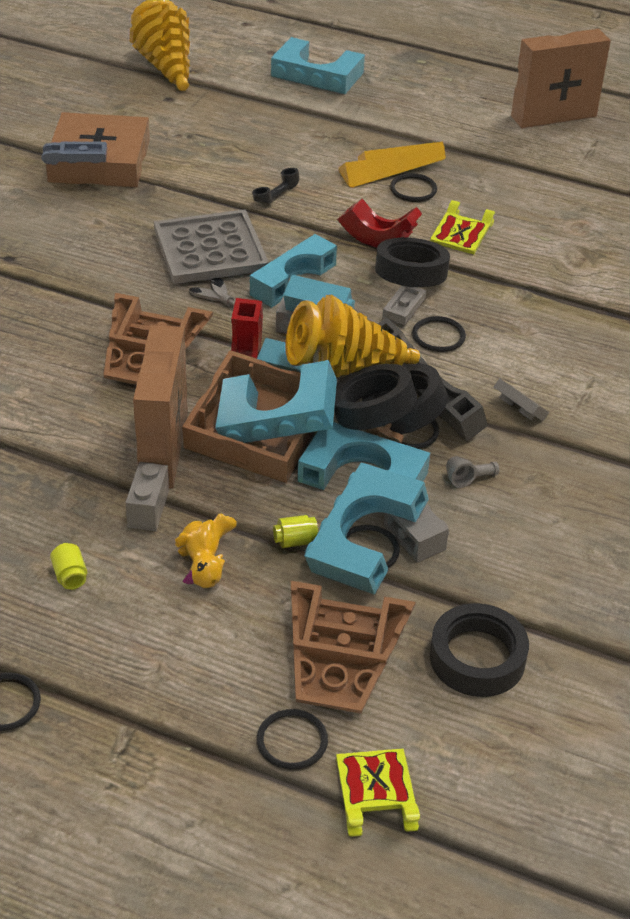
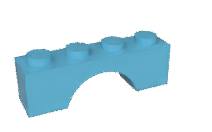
M316 234L312 235L252 273L249 280L250 296L262 301V303L271 308L281 302L291 275H322L336 266L337 245Z

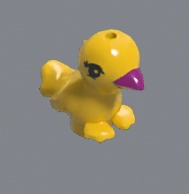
M219 513L214 521L212 519L203 523L201 521H193L175 539V546L181 547L178 553L182 557L190 556L193 560L191 569L183 579V583L210 588L219 582L222 577V568L225 560L222 559V554L215 555L221 537L236 528L237 521L234 518Z

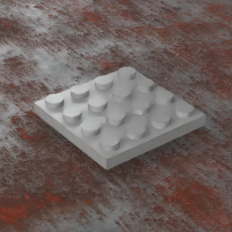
M246 209L154 221V231L173 284L254 273L269 263Z

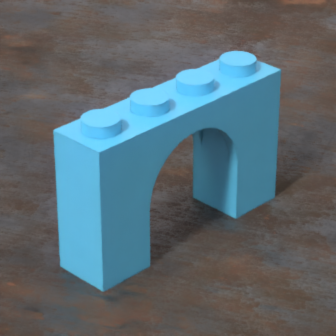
M293 37L271 57L272 77L346 94L364 73L365 54L346 50L335 62L314 64L307 62L309 60V41Z
M291 275L283 295L286 310L293 312L301 301L308 300L317 305L322 297L331 294L341 300L342 303L353 307V309L355 300L352 299L351 288ZM265 338L257 359L280 369L301 373L302 366H294L288 362L285 342Z
M329 360L303 364L301 367L300 385L296 395L285 405L273 410H256L258 391L249 374L223 379L215 427L218 434L248 443L333 429L337 378Z
M333 422V429L317 432L299 459L298 482L324 490L336 470L351 462L372 463L381 469L424 481L428 474L430 453L361 430L348 429L339 423Z
M361 462L357 470L350 475L348 485L343 493L336 498L334 508L328 518L322 521L314 541L310 542L306 548L304 556L310 571L375 595L388 572L383 553L350 542L346 539L347 533L353 523L359 518L376 512L388 513L416 522L429 500L425 483Z

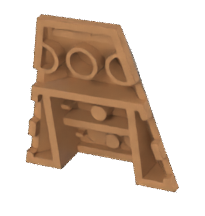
M115 293V305L112 311V326L109 332V347H107L104 378L137 385L150 325L185 327L186 350L213 316V312L188 307L183 319L144 312L141 310L139 297Z
M291 581L296 702L361 714L416 602L384 597L382 609L322 599V586Z

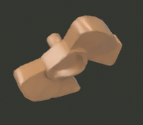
M391 423L385 425V427L381 426L365 430L367 433L377 434L379 437L401 444L404 439L403 435L389 430L392 425Z

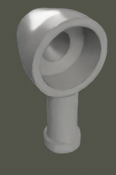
M455 456L446 463V470L450 482L455 487L463 488L470 485L477 476H497L499 474V465L497 462L474 465L467 459Z

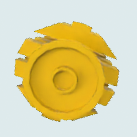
M146 0L137 6L131 15L132 27L130 28L129 42L152 65L161 71L171 83H174L179 91H185L189 87L187 81L190 61L187 57L190 54L189 17L187 18L186 11L181 7L178 9L170 0Z
M332 294L322 297L317 305L312 301H301L296 306L287 328L285 349L288 362L294 366H302L303 364L329 360L336 377L349 375L362 368L378 364H398L401 366L404 362L406 364H417L420 359V352L417 349H407V344L397 337L395 340L394 335L383 329L381 331L380 325L368 321L367 316L356 312L353 307L342 303L341 300Z

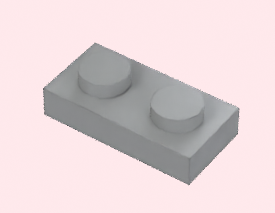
M401 286L383 308L382 318H388L395 323L405 325L425 300L426 290L417 287Z
M499 378L494 385V388L501 392L499 398L511 406L517 403L521 406L519 412L532 420L535 416L544 421L549 414V411Z

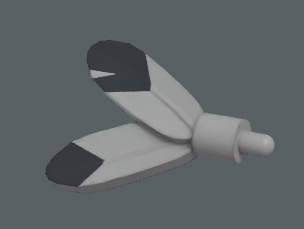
M213 278L211 280L213 290L200 287L189 289V293L198 298L221 301L227 306H234L235 304L234 298L227 294L225 282L220 278Z

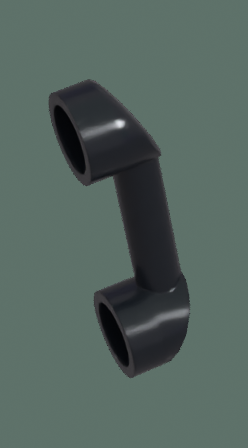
M286 168L282 170V183L271 191L268 187L254 189L252 191L253 200L260 203H273L272 200L285 191L293 189L299 183L298 169Z

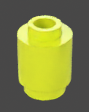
M307 515L279 518L277 525H273L275 543H280L282 548L308 545L314 541L318 534L316 518L308 517Z
M71 543L58 545L50 554L57 581L65 589H77L85 584L88 573L80 548Z

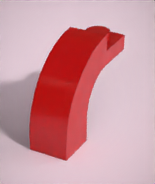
M362 198L350 206L337 220L355 239L377 248L385 240L409 237L413 232L412 230L418 225L416 221L422 213L415 207L398 219H385L377 215Z
M236 298L231 317V351L257 359L262 342V301Z

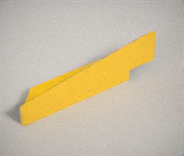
M442 141L364 151L357 156L358 161L345 162L341 165L339 173L347 185L353 188L444 160L446 158L444 144Z

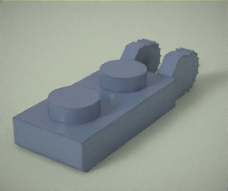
M46 143L43 146L41 159L48 165H56L59 161L68 163L106 162L107 143Z

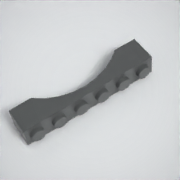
M388 318L378 323L381 326V331L383 329L394 335L395 340L397 337L407 344V349H415L404 333ZM420 356L419 362H418L417 364H427V363H426V361ZM441 377L448 394V401L439 416L467 442L488 426L483 406L467 391L452 386ZM418 389L416 394L420 397L426 390Z

